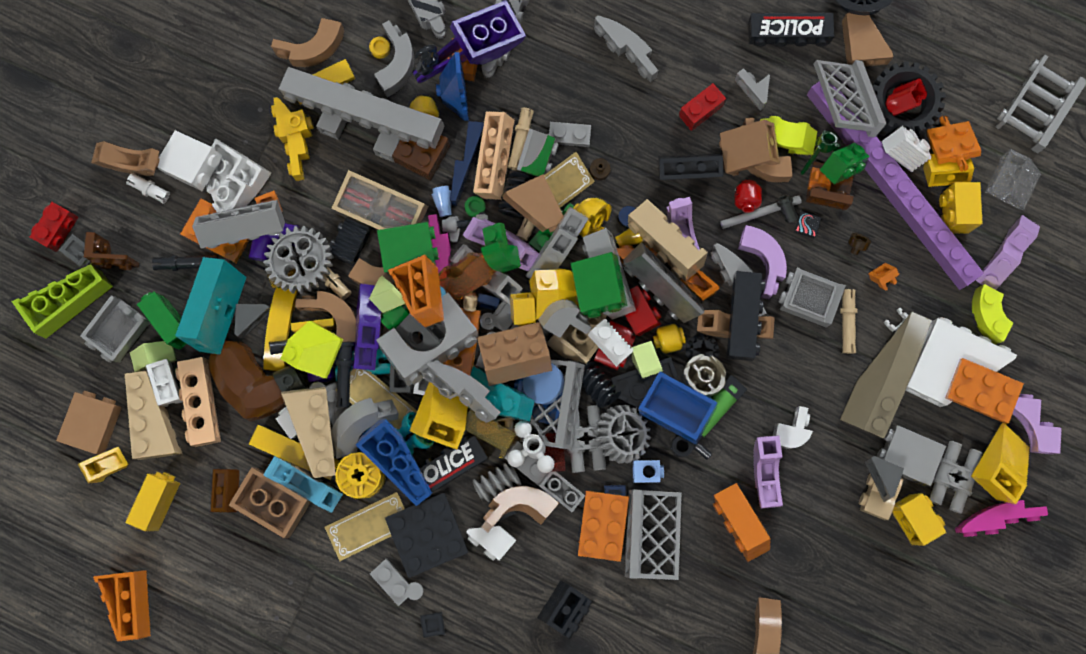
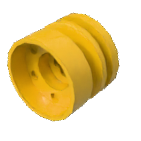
M361 452L351 453L344 457L338 464L335 473L339 489L347 496L359 499L371 498L378 494L383 488L386 475ZM357 470L364 472V475L361 476V481L355 479V475L358 474Z

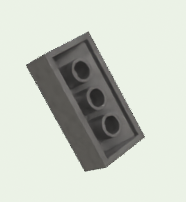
M642 242L623 259L624 270L631 277L635 275L640 280L639 284L645 291L648 292L650 290L654 293L655 296L653 298L661 306L665 304L670 309L668 311L675 320L680 319L685 323L705 312L700 299Z

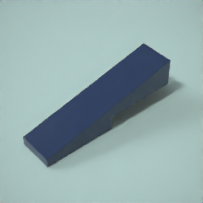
M468 121L464 161L455 160L450 199L452 206L458 205L480 147L484 127L483 122Z

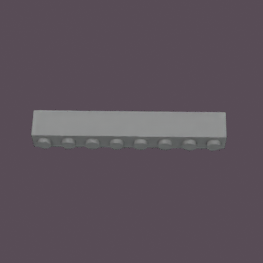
M290 67L287 68L279 87L280 92L284 95L283 98L289 102H301L302 105L309 109L319 108L327 115H339L341 119L347 122H352V120L359 122V125L367 129L371 127L377 128L382 134L390 135L391 133L397 135V138L400 140L417 142L416 144L422 148H436L444 129V124L440 118Z

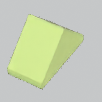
M381 276L369 299L382 313L405 304L402 294L394 285Z
M165 341L144 343L130 352L135 372L147 370L146 365L168 359L170 362L177 361L173 347L167 345Z
M652 341L631 347L633 348V363L642 378L663 371Z

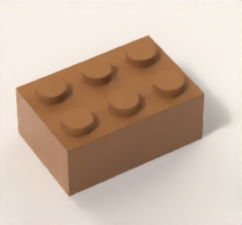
M540 322L477 337L489 386L552 371L550 354Z
M251 467L229 506L279 536L290 538L311 501L297 492L263 475L265 472L260 469Z

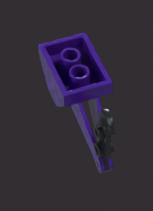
M507 0L452 21L450 28L455 38L438 52L437 47L433 44L421 48L414 56L415 59H418L420 56L422 58L417 63V68L413 75L418 83H422L434 75L443 72L451 58L446 61L444 60L460 48L463 50L459 53L461 63L468 60L470 64L484 65L502 57L523 42L526 34Z

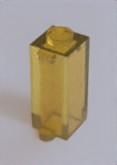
M472 409L467 412L465 430L501 450L502 452L499 457L503 459L517 436L516 433L493 420L487 423L480 420Z

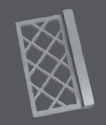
M816 60L814 67L835 127L862 130L867 132L868 137H876L886 125V121L863 61L855 60L852 65ZM823 68L827 69L832 74H828L826 71L823 70ZM833 76H836L838 79H840V80H841L842 82H844V83L841 84V83H840L839 81H837ZM828 82L832 84L834 87H836L837 90H834L831 86H829ZM841 91L843 94H845L847 97H849V99L847 100L844 96H842V95H841L840 93H838V92ZM834 98L838 100L840 103H842L843 106H840L838 103H836L834 101ZM847 107L849 110L855 113V115L853 116L844 108ZM839 113L849 121L841 120Z
M551 360V363L558 368L560 366H567L566 373L563 376L564 388L562 397L555 400L546 410L542 404L534 403V406L538 405L542 413L535 419L531 415V422L529 423L531 427L534 426L539 433L538 436L543 439L545 446L572 450L585 365L572 361ZM556 407L560 413L559 418L553 422L548 413ZM545 416L550 425L542 431L537 422ZM552 428L556 433L555 443L549 442L545 436Z
M628 490L625 577L679 580L682 493ZM644 495H651L657 502L649 510L643 504ZM668 496L675 497V507L670 511L662 503ZM659 505L667 513L660 521L651 513ZM648 515L656 523L649 531L643 527V520ZM670 516L675 522V526L668 533L661 524ZM658 527L666 534L659 543L650 535ZM647 537L655 545L648 553L642 549V542ZM668 538L674 543V549L669 554L661 547ZM657 549L665 556L658 565L649 557ZM648 559L655 568L648 574H641V564ZM667 560L673 565V575H665L660 569Z

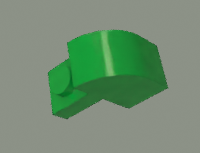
M499 222L483 228L485 247H482L481 251L486 263L493 270L503 273L521 267L518 247L508 244L505 225Z

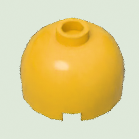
M587 198L580 204L577 203L573 208L588 217L586 224L579 233L582 237L604 229L601 225L604 220L608 222L611 214V205L599 198Z

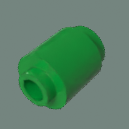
M406 304L384 312L381 322L389 330L396 329L409 315L410 311Z

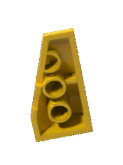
M534 271L529 283L531 293L535 299L536 320L540 318L550 304L558 300H571L579 308L572 271Z

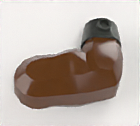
M225 341L220 355L211 353L208 360L209 370L220 394L248 421L266 418L284 408L286 404L281 392L308 389L298 369L291 365L274 372L272 376H266L263 369L257 364L251 348L244 342Z

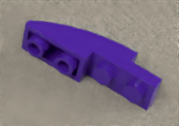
M360 284L354 364L352 369L375 371L377 349L379 348L376 340L380 337L381 311L369 299L375 285Z

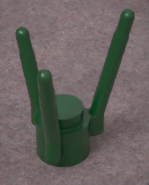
M822 132L815 142V146L818 145V147L802 169L801 175L805 174L820 152L829 153L832 150L834 152L839 149L840 144L837 143L838 139L834 133Z

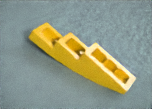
M257 425L249 445L311 472L299 442ZM334 458L335 469L339 462L336 458ZM325 476L324 478L331 480L332 476Z

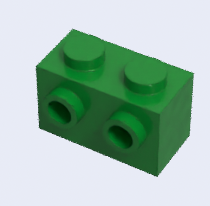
M853 143L834 151L820 171L833 184H836L855 174H859L866 167L865 162L870 156L862 146Z

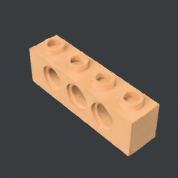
M486 112L473 190L475 194L483 199L502 200L501 196L504 191L514 127V119L505 112Z
M200 357L177 362L178 368H176L175 372L181 385L179 397L184 404L182 417L187 424V430L185 431L186 441L190 443V446L194 447L221 442L208 359ZM196 376L198 382L196 386L191 387L190 380ZM200 397L201 404L195 408L193 401L195 398ZM203 418L204 425L198 429L196 426L197 420Z

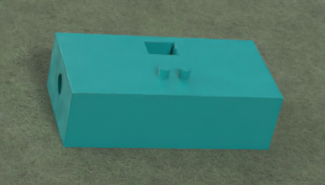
M203 257L175 336L199 352L220 355L246 276L223 259Z

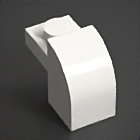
M799 406L795 409L792 426L780 423L775 425L773 436L780 437L781 448H796L809 440L812 431L804 429L805 426H808L810 414H807L808 408Z

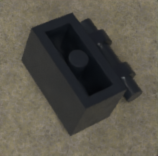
M560 580L537 618L570 639L573 633L578 631V625L584 615L587 616L589 613V607L593 601Z

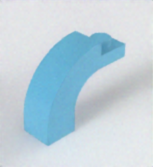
M274 456L263 474L265 477L297 492L315 505L331 513L333 512L343 495L341 492L327 483L315 481L291 466L293 465L292 463Z

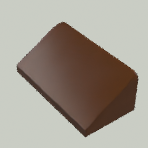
M213 469L211 512H237L229 504L239 489V470Z

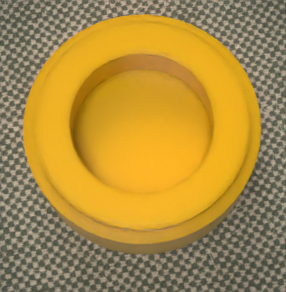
M384 37L372 39L369 45L371 54L376 58H385L390 53V44Z

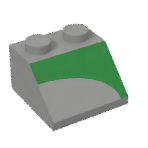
M529 128L517 170L537 177L548 173L552 169V163H549L551 156H555L559 144L556 143L557 139Z

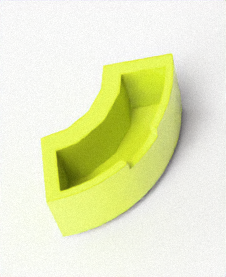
M778 116L765 118V120L774 123L777 147L789 149L788 153L813 155L817 131L809 123H791L782 120Z
M984 284L976 288L974 292L972 314L974 313L978 325L977 328L981 334L992 340L991 343L996 345L1005 341L1013 322L1006 317L1002 309L1004 294Z

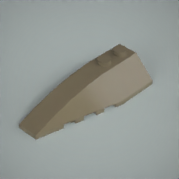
M914 312L907 316L889 342L885 344L878 356L856 381L840 420L873 435L885 438L918 361L932 320Z

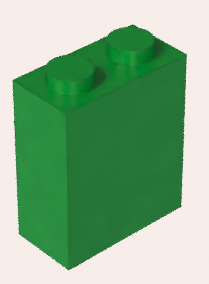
M429 222L377 230L384 273H389V269L423 255H426L435 265L436 260H439L438 248H433L432 239H436L434 226L430 227Z
M609 252L571 263L580 313L588 316V318H596L601 316L602 312H618L622 310L621 307L628 306L618 257L614 253Z
M156 292L145 294L137 306L167 345L178 350L182 349L187 343L175 336L181 316L167 298Z

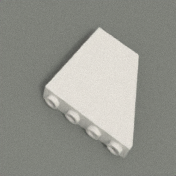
M937 318L930 324L921 353L905 391L939 407L947 406L953 402L945 399L961 358L997 372L1016 359L1017 355L1012 353L1011 349L1006 346H997L991 343L992 340L987 337H978L971 334L972 331L968 328H959L952 325V321L946 318Z

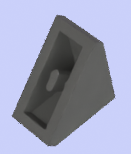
M236 304L234 334L244 339L269 315L270 307L266 304Z
M871 457L865 464L883 502H886L895 497L904 468L879 457Z

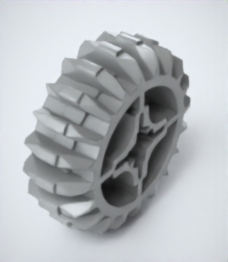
M618 405L607 409V413L601 415L602 420L596 422L600 427L595 429V432L599 434V437H596L595 440L601 443L598 449H604L603 455L609 456V460L616 461L617 463H631L638 460L639 456L645 454L644 449L649 447L646 440L652 438L647 435V432L650 431V428L645 426L648 420H642V415L636 414L637 408H629L627 405ZM622 432L628 433V435L618 436L617 434H621Z

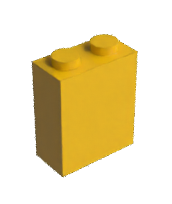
M165 472L147 474L125 523L143 531H159L180 485L179 482L174 481L175 476Z

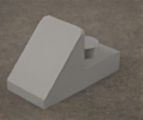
M743 68L737 73L735 81L761 111L767 103L770 75L756 83L755 77L750 72L747 73Z

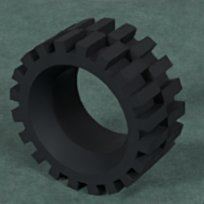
M909 61L902 62L900 66L896 63L889 69L883 70L872 84L886 121V125L882 128L883 131L887 132L886 138L902 126L907 130L912 129L917 137H919L941 116L942 113L940 112L945 107V103H942V101L946 98L945 92L940 93V90L944 86L942 82L936 83L935 80L938 78L936 73L932 76L928 74L930 68L927 66L919 69L920 63L914 62L911 67H909ZM920 78L927 91L926 98L921 102L920 115L911 120L895 117L886 107L885 97L887 91Z

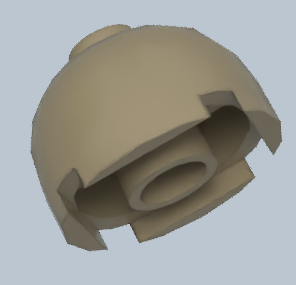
M699 354L692 357L685 365L682 374L683 384L707 397H712L724 387L726 370L716 357Z

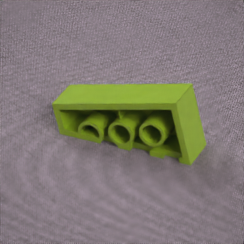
M90 264L67 275L63 280L54 281L48 284L46 288L39 291L35 290L28 293L29 296L22 299L18 298L11 302L33 333L46 339L113 286L101 270Z

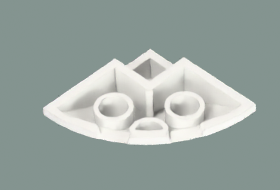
M215 139L212 147L223 156L219 165L212 173L209 182L206 184L207 192L212 195L214 201L212 206L216 212L245 207L264 186L271 172Z

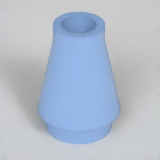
M449 186L433 188V194L431 195L439 216L446 217L452 215L451 190L449 191Z

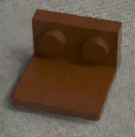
M814 162L812 167L821 169L824 164ZM853 176L836 184L831 182L830 191L820 186L808 189L805 202L847 210L853 202V196H850Z
M86 232L84 258L90 260L91 264L98 265V268L111 269L112 266H119L121 270H132V267H139L140 263L127 255L110 254L111 245L108 240L95 232Z

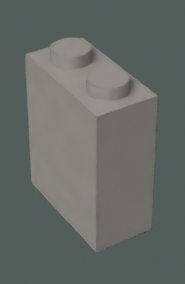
M898 425L893 426L891 429L889 428L884 438L886 441L885 446L879 450L877 457L904 468L903 478L924 487L931 486L946 446Z

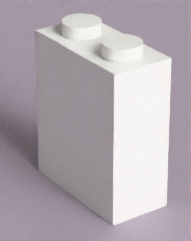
M175 130L159 157L160 161L157 168L165 174L203 191L223 155L213 147Z

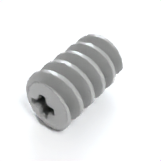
M504 463V471L496 467V475L488 471V479L483 475L480 476L481 483H478L475 479L472 480L482 502L483 498L490 502V494L496 497L498 490L503 492L506 490V486L513 488V482L521 486V481L514 467H509Z

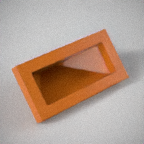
M700 270L686 282L682 278L680 279L702 301L713 296L720 289L714 281Z

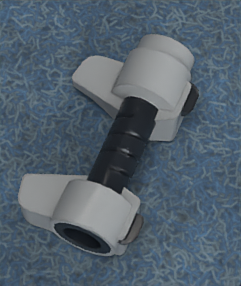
M481 212L476 215V218L488 220V215ZM449 215L446 220H442L443 232L449 233L451 242H458L460 230L467 228L471 220L459 221L457 216Z

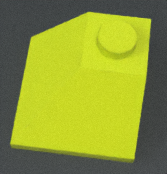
M308 321L288 339L280 359L296 369L327 378L344 339L315 322Z

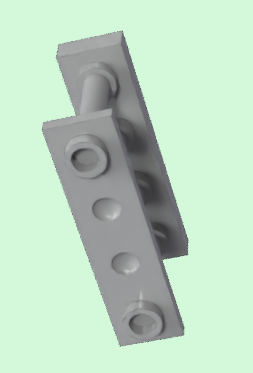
M1044 55L1040 60L1035 59L1028 69L1031 71L1008 108H1004L997 117L999 122L996 125V128L1000 129L1007 122L1033 138L1032 141L1035 143L1031 150L1036 153L1046 148L1086 85V79L1083 77L1078 78L1075 82H1069L1044 67L1043 65L1048 58L1047 55ZM1039 73L1065 89L1064 92L1066 94L1064 98L1061 97L1059 99L1033 83L1036 75ZM1027 89L1054 105L1053 108L1056 110L1053 115L1046 114L1022 99ZM1018 106L1043 121L1045 127L1043 131H1036L1011 114Z

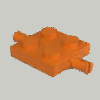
M943 116L940 117L941 127L927 130V138L937 163H957L961 172H963V169L964 171L968 170L969 167L966 160L981 156V148L969 121L950 124L947 116H944V118Z

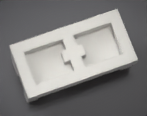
M168 359L146 365L157 405L167 407L171 403L178 404L183 402L179 397V386L172 363Z

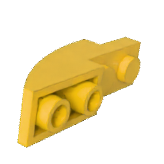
M275 97L274 105L271 106L273 117H276L277 125H274L275 135L280 138L282 143H285L286 154L290 156V163H287L289 175H292L296 181L304 180L302 160L310 159L305 138L301 132L288 135L283 115L291 112L278 97Z

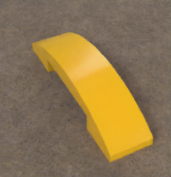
M279 287L275 289L265 337L264 370L278 371L286 367V362L280 359L282 353L270 355L269 342L288 340L292 311H295L298 290L292 294L289 289L287 291H283Z

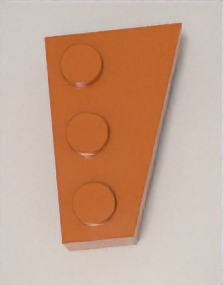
M426 255L388 270L395 281L396 287L400 290L411 315L424 327H428L444 320L438 267Z
M735 483L715 494L713 507L718 515L722 514L725 520L723 523L727 531L734 536L735 544L739 551L743 553L747 562L769 551L770 537L738 484Z
M146 570L93 576L95 583H98L100 587L102 602H105L108 608V618L117 641L141 639L151 636Z

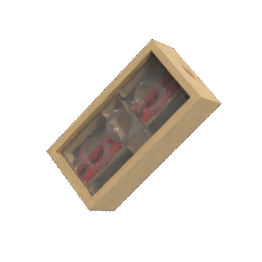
M348 170L332 209L381 230L421 223L428 206Z

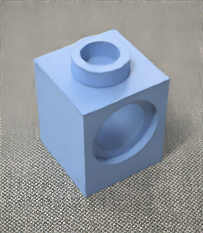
M660 460L633 461V483H659L660 478H664V465H660ZM645 466H651L654 469L653 477L647 478L643 475V468Z

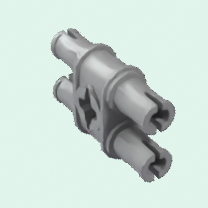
M597 405L587 406L589 422L587 428L580 426L579 410L577 412L572 450L567 449L568 454L571 455L572 473L585 472L583 456L585 450L592 452L594 471L606 470L605 456L603 455L604 449H598L601 443L595 440L596 437H599L595 429L600 428L596 422L601 420L600 408ZM584 433H587L588 437L595 438L590 440L588 445H585L584 441L577 440L582 438Z
M949 441L944 458H941L936 476L933 479L934 486L929 499L933 504L941 506L947 488H952L955 493L949 510L962 514L967 497L973 493L972 488L975 480L971 475L981 460L983 453L970 449L965 465L959 466L956 462L962 444ZM957 473L956 476L961 480L955 481V478L950 474Z

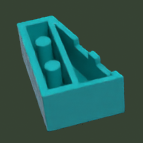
M475 366L472 367L471 377L489 390L485 398L500 411L498 416L530 422L535 400L505 382L489 386L485 370Z

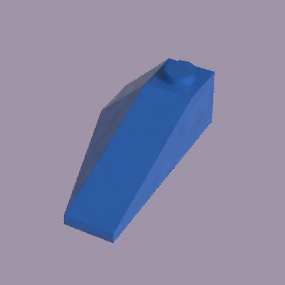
M455 52L439 76L440 84H436L437 97L441 96L442 103L464 121H469L463 68L460 54Z
M386 419L377 421L363 433L355 445L416 506L432 494L402 435Z

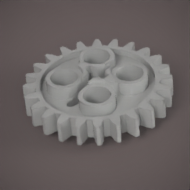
M294 226L293 232L286 228L285 235L279 232V239L272 238L275 244L267 245L271 252L264 253L269 258L263 261L268 266L265 271L267 274H271L269 279L275 281L274 284L277 287L281 286L283 291H287L289 288L292 294L295 293L296 288L301 294H303L305 287L310 292L311 285L313 284L318 288L319 284L317 281L325 282L323 274L330 275L326 268L333 266L328 261L333 258V255L328 253L332 248L330 245H327L328 241L326 238H322V234L320 232L316 233L313 228L308 231L305 226L302 227L301 231L297 226ZM293 243H295L296 252L300 255L299 260L305 271V276H302L301 267L297 264L298 259L292 248ZM305 243H309V247L307 249L301 250V247ZM290 251L288 256L281 257L283 252ZM311 262H316L313 268L308 269V265ZM296 269L295 274L289 277L288 273L291 270Z

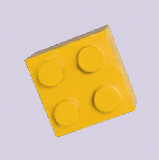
M954 182L940 195L939 204L943 211L941 219L953 234H969L982 225L980 182Z
M923 493L906 496L895 503L892 511L911 545L925 546L946 533L943 519L934 513L931 500L928 496H924Z

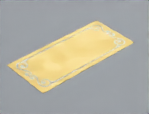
M577 152L544 175L559 208L595 182Z
M353 369L350 372L349 402L352 405L368 398H372L373 403L392 399L399 413L398 420L389 422L395 429L401 428L403 417L407 413H417V410L397 393L390 392V388L372 372L363 369Z
M397 492L325 527L339 561L392 536L385 517L405 509Z

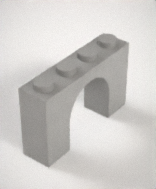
M343 83V86L355 89L352 85ZM362 90V92L373 95L368 91ZM322 112L316 127L320 133L339 140L347 121L341 119L339 115L333 114V116ZM380 133L373 148L375 155L395 163L392 154L400 139L397 138V135L391 133L390 135Z
M449 293L441 297L444 320L440 321V323L446 329L443 341L436 348L424 352L413 350L404 342L395 328L376 340L381 351L407 386L422 380L423 375L418 369L427 362L443 364L447 360L457 357L459 352L466 347L470 348L475 345L478 340L477 329Z

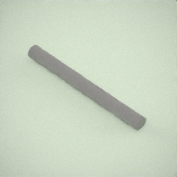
M799 195L792 197L793 206L801 203ZM777 203L756 209L751 213H744L722 220L720 224L722 229L779 211L781 208L777 206Z

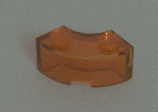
M469 252L459 262L446 266L440 271V286L453 299L460 300L480 286L487 285L491 281V276L496 271L486 263L482 253Z

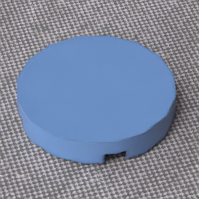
M551 363L552 371L524 377L523 379L524 392L528 397L535 400L534 403L544 405L553 403L563 391V373L553 363Z

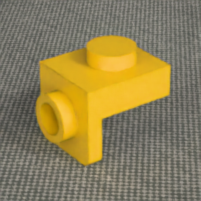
M303 110L283 115L288 135L301 132L304 138L312 136L311 129H314L311 117H307Z

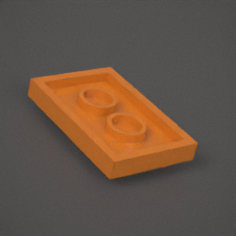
M200 199L180 234L199 244L192 225L198 216L217 213L212 204ZM249 239L240 240L235 244L224 243L215 248H205L236 264Z
M961 358L945 399L1007 424L1011 419L1024 383Z
M586 491L578 556L621 562L629 496Z

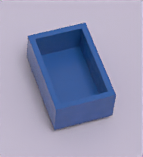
M659 372L638 409L639 414L697 445L717 409L718 402Z

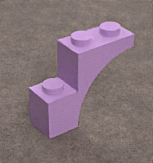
M1021 215L1009 229L1003 243L993 258L983 269L984 274L977 278L976 281L996 290L1021 263L1023 252L1037 238L1040 226Z
M1020 394L1013 415L1021 422L1027 432L1030 452L1050 455L1060 454L1061 428L1053 427L1054 423L1040 422V399H1033V395Z

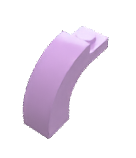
M690 197L678 198L669 202V206H667L668 223H675L680 228L682 236L684 238L690 236L695 241L694 245L700 250L693 228L692 202Z
M473 217L463 236L468 240L485 245L482 229L495 223ZM506 230L508 244L518 247L521 264L519 268L529 271L539 253L518 236Z
M746 225L742 231L738 250L753 253L763 261L766 268L765 291L761 294V298L770 299L773 294L776 295L779 282H776V280L782 282L786 278L787 266L785 255L778 242L771 235L761 229Z
M779 436L759 437L755 440L754 477L758 490L760 509L783 506L779 481V461L782 458Z

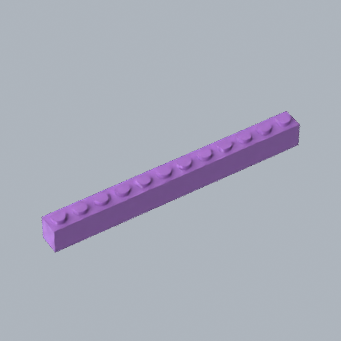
M820 81L813 85L807 96L846 146L856 143L864 148L865 152L870 156L865 162L866 167L864 169L956 287L961 290L982 276L984 272L895 159L885 152L884 146L877 136L868 137L866 131L835 127ZM828 82L829 86H831L834 90H837L836 87H834L832 84ZM834 98V101L836 103H838L840 106H843L842 103H840L838 100ZM847 107L844 108V109H846L849 113H851L853 116L855 115V113H853V112H852L851 110H849ZM839 113L841 120L849 121Z

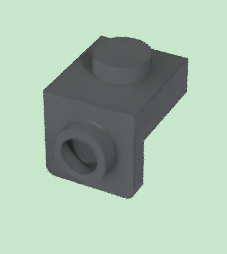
M72 233L59 251L74 261L79 267L90 262V260L84 258L85 243Z

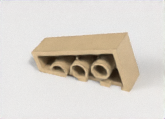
M647 199L628 215V227L633 233H638L643 238V243L649 249L653 248L657 252L659 260L664 264L667 263L672 268V273L678 279L682 278L686 282L704 266L708 252L703 248L698 250L694 245L695 241L690 236L684 238L680 228L675 223L666 222L668 220L666 215Z
M148 371L126 373L125 383L132 459L144 460L182 454L176 440L175 431L172 429L168 411L165 407L157 405Z
M318 387L281 392L313 478L335 475L326 388Z

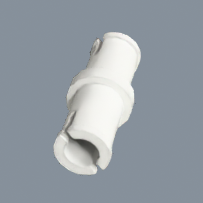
M131 173L127 178L129 181H126V184L138 189L144 196H151L163 204L167 202L170 192L156 186L153 181H147L135 173Z

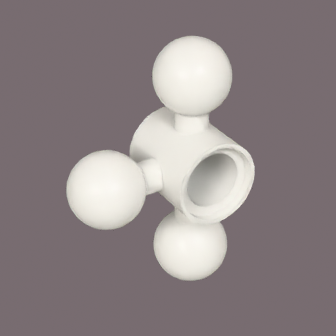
M519 421L515 425V433L517 436L525 438L523 441L524 449L521 451L512 450L507 457L508 463L512 467H519L524 463L525 457L529 455L533 459H538L537 467L542 473L551 472L555 465L554 460L550 456L544 455L546 447L542 439L538 435L531 434L532 427L529 422ZM537 442L540 444L537 450H529L532 443Z

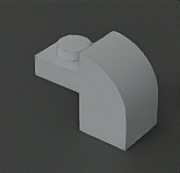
M571 300L553 302L538 319L544 329L559 338L570 324L585 334H588L592 328L588 323L589 318L580 313L576 303Z

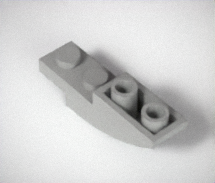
M595 17L594 30L598 36L605 38L608 48L612 52H616L618 56L626 52L627 59L638 66V71L644 79L647 78L650 82L656 79L658 69L649 60L652 49L627 27L605 17Z
M569 207L525 276L531 279L536 270H557L578 240L577 236L586 224L588 217Z
M718 243L713 245L712 252L710 253L715 264H719L721 268L720 275L724 282H728L729 286L733 285V275L736 271L752 272L729 249ZM764 307L762 314H759V316H764L766 314Z
M430 361L418 369L425 380L433 383L438 388L441 395L449 399L458 396L460 401L464 405L469 406L480 420L487 423L496 419L500 414V411L485 398L489 390L466 373L451 366Z
M516 441L504 458L507 460L508 454L512 450H523V445ZM529 455L526 456L524 463L516 468L570 512H573L585 495L556 471L552 470L549 473H542L537 467L538 459H533Z

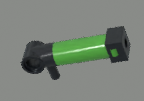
M732 375L728 377L724 387L711 397L712 400L718 402L717 409L697 445L677 435L670 445L673 455L680 458L686 457L695 449L708 460L712 453L700 442L747 391V388ZM678 441H684L687 444L685 452L677 450L676 444Z

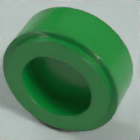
M472 196L466 200L465 211L470 217L476 218V215L479 213H485L486 206L482 198Z

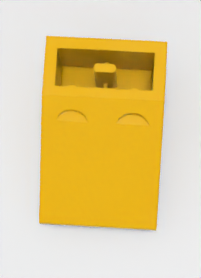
M429 382L410 432L458 449L466 427L468 406L464 405L458 396L452 399L444 397L440 394L438 388Z
M1001 423L971 477L996 500L1017 504L1027 486L1030 447L1005 423Z

